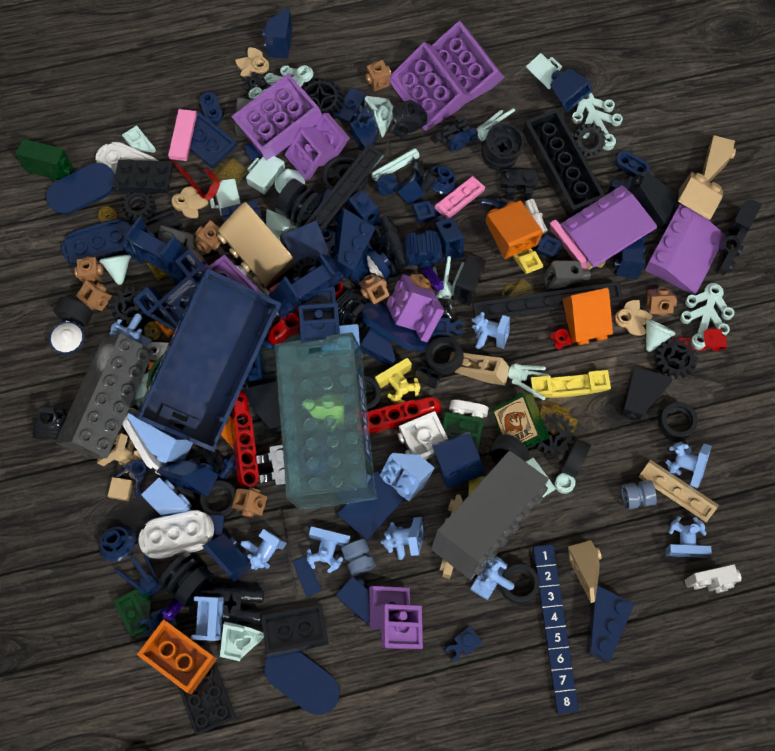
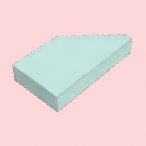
M137 125L122 134L130 147L138 151L156 152L155 147Z

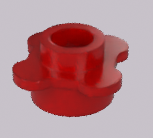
M561 328L556 333L552 332L550 335V339L554 341L555 348L562 349L563 346L571 345L572 338H570L565 328Z

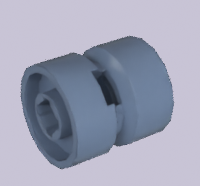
M651 480L639 481L637 485L635 483H628L621 486L622 499L627 510L638 508L640 504L643 507L656 505V491Z
M365 539L352 542L341 549L345 560L349 561L348 568L352 576L360 575L376 567L372 555H368L369 547Z

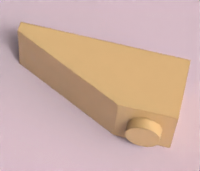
M713 136L708 147L702 175L708 182L727 165L730 159L734 158L736 148H733L734 140Z
M455 352L451 353L449 361L453 359ZM463 353V363L455 373L486 383L505 385L510 367L502 358Z
M590 540L569 546L568 551L569 561L590 602L593 603L596 598L601 553L599 548H595Z

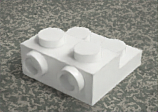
M435 411L399 426L400 433H397L400 443H405L408 449L405 451L406 454L420 455L425 460L432 458L434 455L432 444L448 439Z
M734 564L695 573L685 579V584L687 588L694 587V590L704 588L707 585L708 591L715 590L716 593H721L734 588L735 583L741 581V574Z

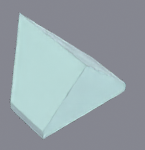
M366 96L364 98L365 107L368 104L369 110H374L375 114L372 116L378 124L379 129L377 131L383 138L393 119L392 110L394 106L389 99Z
M266 209V226L282 245L286 246L282 234L297 229L300 226L292 222L290 218Z
M224 622L220 657L240 661L243 656L264 638L263 632L246 626Z

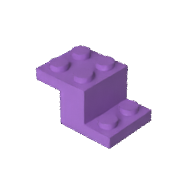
M323 113L315 127L301 128L285 156L305 180H309L318 166H325L329 160L340 154L349 140V136L329 113Z
M404 274L397 281L395 290L387 301V307L395 324L416 330L420 340L428 342L444 312L441 303L433 291L415 286L410 276Z
M369 587L370 629H381V648L423 649L422 606L410 605V588Z

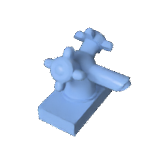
M481 312L480 315L472 319V322L475 323L472 325V328L475 329L476 338H478L476 348L480 349L483 347L487 336L496 338V346L504 349L510 333V317L502 315L500 323L485 319L484 312Z
M138 313L134 315L128 327L120 325L122 321L120 319L111 326L110 336L121 333L145 347L152 343L151 339L141 335V329L134 332L141 321V315Z
M682 442L669 447L670 451L674 450L677 453L675 462L666 461L669 472L681 475L680 467L693 471L694 474L690 486L698 488L703 478L712 446L703 444L699 456L691 455L692 450L689 445Z
M415 517L412 526L408 529L397 528L391 522L388 530L384 532L386 539L381 540V544H384L389 553L393 552L395 547L398 560H402L405 556L404 545H409L411 556L419 555L425 535L422 517Z
M677 517L671 522L669 533L672 534L674 530L680 533V545L670 544L666 547V556L707 558L712 554L711 546L696 545V533L700 531L703 536L706 535L705 525L697 517L693 518L695 524L690 526L680 524L681 517Z
M311 527L309 532L310 538L320 540L321 542L318 553L312 554L310 549L307 550V561L312 569L315 568L314 562H327L331 566L327 572L331 573L338 569L343 561L342 557L338 560L333 558L336 545L346 546L350 544L351 538L347 535Z
M264 529L259 535L263 539L259 547L250 541H242L240 544L254 554H248L247 556L250 559L251 569L257 570L264 567L268 569L270 565L267 564V561L278 548L283 550L287 544L273 533Z
M495 557L491 562L487 561L485 569L476 578L470 590L486 600L491 596L497 583L508 590H512L514 583L502 577L508 564L499 557Z

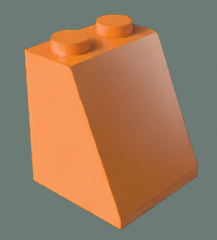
M512 201L499 210L498 208L493 209L486 217L485 222L504 259L537 246L543 234L541 227L521 201L516 203Z
M608 288L576 294L562 299L572 343L578 342V345L590 343L589 339L596 338V341L608 339L607 335L613 334Z

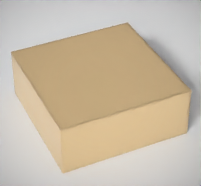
M112 477L108 497L129 501L133 485L132 480Z

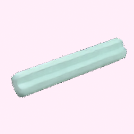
M413 148L371 173L372 178L378 181L381 175L395 172L409 164L413 157L415 159L419 158V152Z

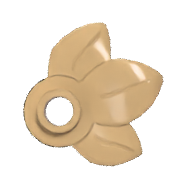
M249 47L248 57L235 60L237 66L242 70L240 74L242 77H251L252 72L263 74L269 69L268 61L263 57L262 52L256 48Z
M193 186L184 188L180 194L174 195L171 203L175 210L182 211L184 216L198 218V209L207 206L208 200L203 199L198 194V191Z
M632 300L625 304L624 309L616 313L615 321L620 327H626L629 333L642 336L646 334L644 325H646L645 321L647 319L651 320L653 316L646 311L640 310L639 300ZM621 317H626L627 321H623Z

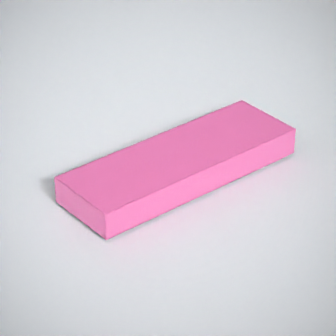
M178 110L168 155L169 159L187 161L197 118L196 111Z
M472 176L435 205V209L441 215H444L446 219L451 218L484 192L485 186Z
M557 220L550 222L551 232L558 240L562 241V246L574 261H579L582 269H586L587 259Z

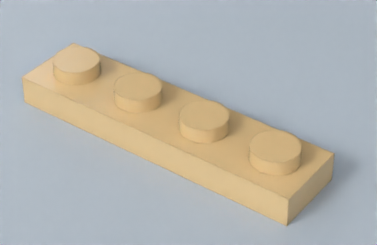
M652 460L647 463L639 475V478L643 481L651 480L655 489L705 522L709 520L718 508L717 503Z

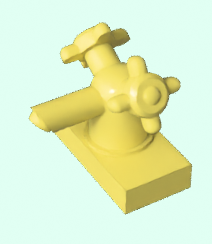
M408 358L375 377V381H377L380 388L389 383L392 384L396 393L395 395L388 394V398L395 404L405 402L401 398L409 391H415V396H418L421 388L417 378H414V383L409 384L403 376L411 371L412 364Z

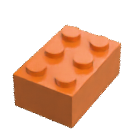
M164 619L137 654L189 694L194 692L217 660L216 657Z

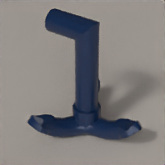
M266 340L263 341L262 346L274 351V345ZM260 350L254 361L257 373L255 375L248 374L247 382L264 380Z

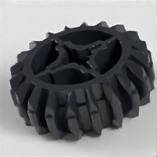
M319 78L315 82L312 79L311 84L306 82L305 87L301 86L319 107L322 115L323 113H329L335 120V112L341 113L340 108L344 107L342 103L344 102L343 92L333 81L328 83L327 78L324 81H321Z

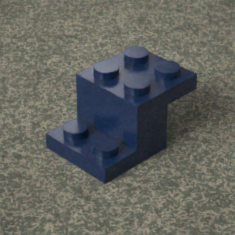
M335 287L325 288L298 306L301 345L340 342L338 303H336Z

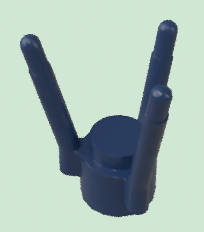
M136 460L130 465H125L114 478H119L125 472H128L129 476L137 481L136 498H139L142 477L145 471L148 470V467L144 461Z
M144 554V558L151 575L146 574L134 556L131 557L136 568L143 576L139 581L140 585L118 568L114 569L119 576L138 589L141 595L146 593L147 596H150L161 587L159 585V578L146 554Z

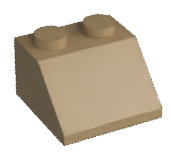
M691 172L679 189L678 202L710 220L723 197V190L717 183L708 182L702 174Z

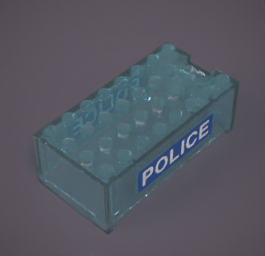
M350 332L326 336L324 340L305 343L299 340L275 344L286 498L300 510L377 499L362 364L363 353L355 336Z

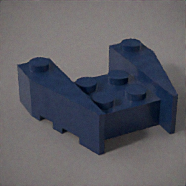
M138 217L125 235L126 240L123 246L125 253L131 255V258L140 264L146 261L169 274L172 282L178 285L187 275L175 261L186 252L174 236L169 242L156 239L154 234L147 231L142 218Z
M188 249L175 261L187 277L169 293L162 297L156 288L146 287L133 298L146 315L157 320L172 331H175L202 271L207 268L210 269L198 251Z
M320 254L316 266L310 268L307 271V275L302 278L298 276L291 283L287 277H284L274 291L269 294V298L282 303L279 311L276 313L280 321L295 312L297 306L325 288L334 287L343 281L344 275L332 257Z

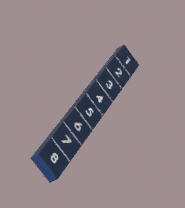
M554 546L533 547L536 573L540 581L539 595L557 714L578 712Z

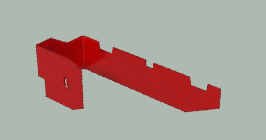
M171 160L203 199L211 200L216 195L221 180L211 170L204 168L205 172L214 181L205 195L187 172L174 160Z
M722 329L705 330L704 341L706 346L696 351H705L706 348H712V351H720L722 348L726 349L727 341L726 336L722 334ZM678 338V341L681 342L685 339V345H688L692 338Z

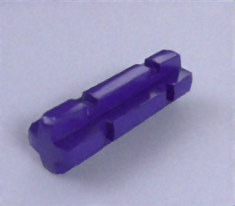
M430 266L423 268V275L430 281L433 289L436 292L443 290V282Z
M174 598L162 612L164 615L162 618L171 621L183 605Z

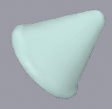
M286 169L277 176L274 185L276 190L281 193L290 180L297 179L305 184V179L298 171Z
M126 254L103 258L99 262L105 267L115 282L121 285L124 282L131 255Z
M649 319L645 321L646 350L648 352H652L662 342L675 335L673 330Z

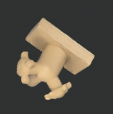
M121 433L116 437L108 458L98 459L97 464L105 466L111 461L116 460L124 468L125 465H130L133 461L139 460L143 462L138 451L134 450L135 446L131 439L128 441L127 448L125 447L128 436Z

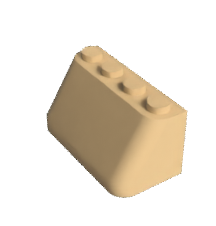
M246 202L241 204L217 230L219 233L217 235L218 239L223 244L227 243L230 246V253L235 258L239 257L241 259V265L246 272L251 271L253 273V280L259 287L263 285L266 289L294 266L291 254Z

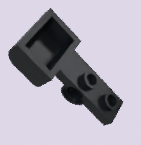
M748 200L743 203L734 216L728 232L735 236L726 237L720 245V252L725 258L717 272L718 274L724 276L727 271H732L736 263L733 259L735 255H740L744 247L741 244L762 206L761 203ZM726 243L733 244L734 249H728Z

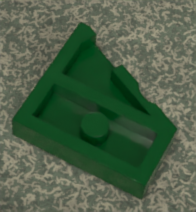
M445 412L443 429L449 438L469 432L478 452L484 419Z
M135 589L113 601L131 639L147 631L145 624L138 626L137 623L143 619L151 620L149 614H151V595L147 596L146 593L141 595L138 589Z

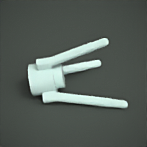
M512 108L503 115H501L503 110H500L484 124L478 126L476 130L479 139L483 142L492 126L509 116L515 109Z
M450 256L447 257L444 281H442L444 289L439 292L434 290L437 298L451 299V296L454 294L455 283L465 264L461 263L451 286V283L448 282ZM433 267V271L437 274L436 267Z
M512 364L508 374L509 378L513 379L512 384L519 385L536 397L545 400L543 395L520 381H525L528 375L538 377L549 376L548 374L529 371L545 370L546 367Z

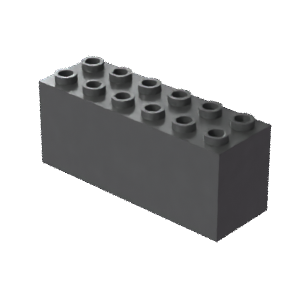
M121 333L103 337L55 443L89 459L108 458L154 351Z
M509 451L437 530L431 550L471 580L475 575L479 576L485 569L486 562H491L498 553L497 549L499 547L503 548L506 545L509 535L517 532L521 526L520 522L528 519L532 513L531 509L534 506L537 508L540 505L543 495L548 490L546 484L549 478Z

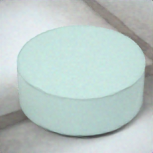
M561 473L555 480V488L560 493H570L575 487V479Z

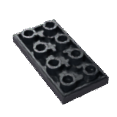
M208 640L197 643L213 655ZM216 661L192 694L185 692L179 687L196 736L237 719Z

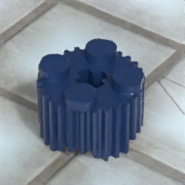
M430 230L426 231V234L416 235V233H410L405 236V253L410 263L409 266L419 265L423 269L443 261L441 238L438 237L437 232H431Z

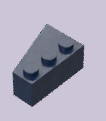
M345 208L337 217V231L335 233L336 239L332 259L343 273L344 278L347 279L355 270L376 227Z
M646 235L618 252V257H615L613 268L616 269L615 276L638 279L645 265L643 253L646 252V247L644 246Z
M598 585L595 602L592 603L590 610L591 618L587 654L607 663L613 656L635 604Z

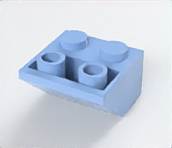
M392 453L380 477L383 478L385 483L390 484L400 496L410 501L423 489L434 467L420 455Z
M158 478L141 494L162 517L191 511L192 505L181 493L177 495L178 491L167 479L163 482Z

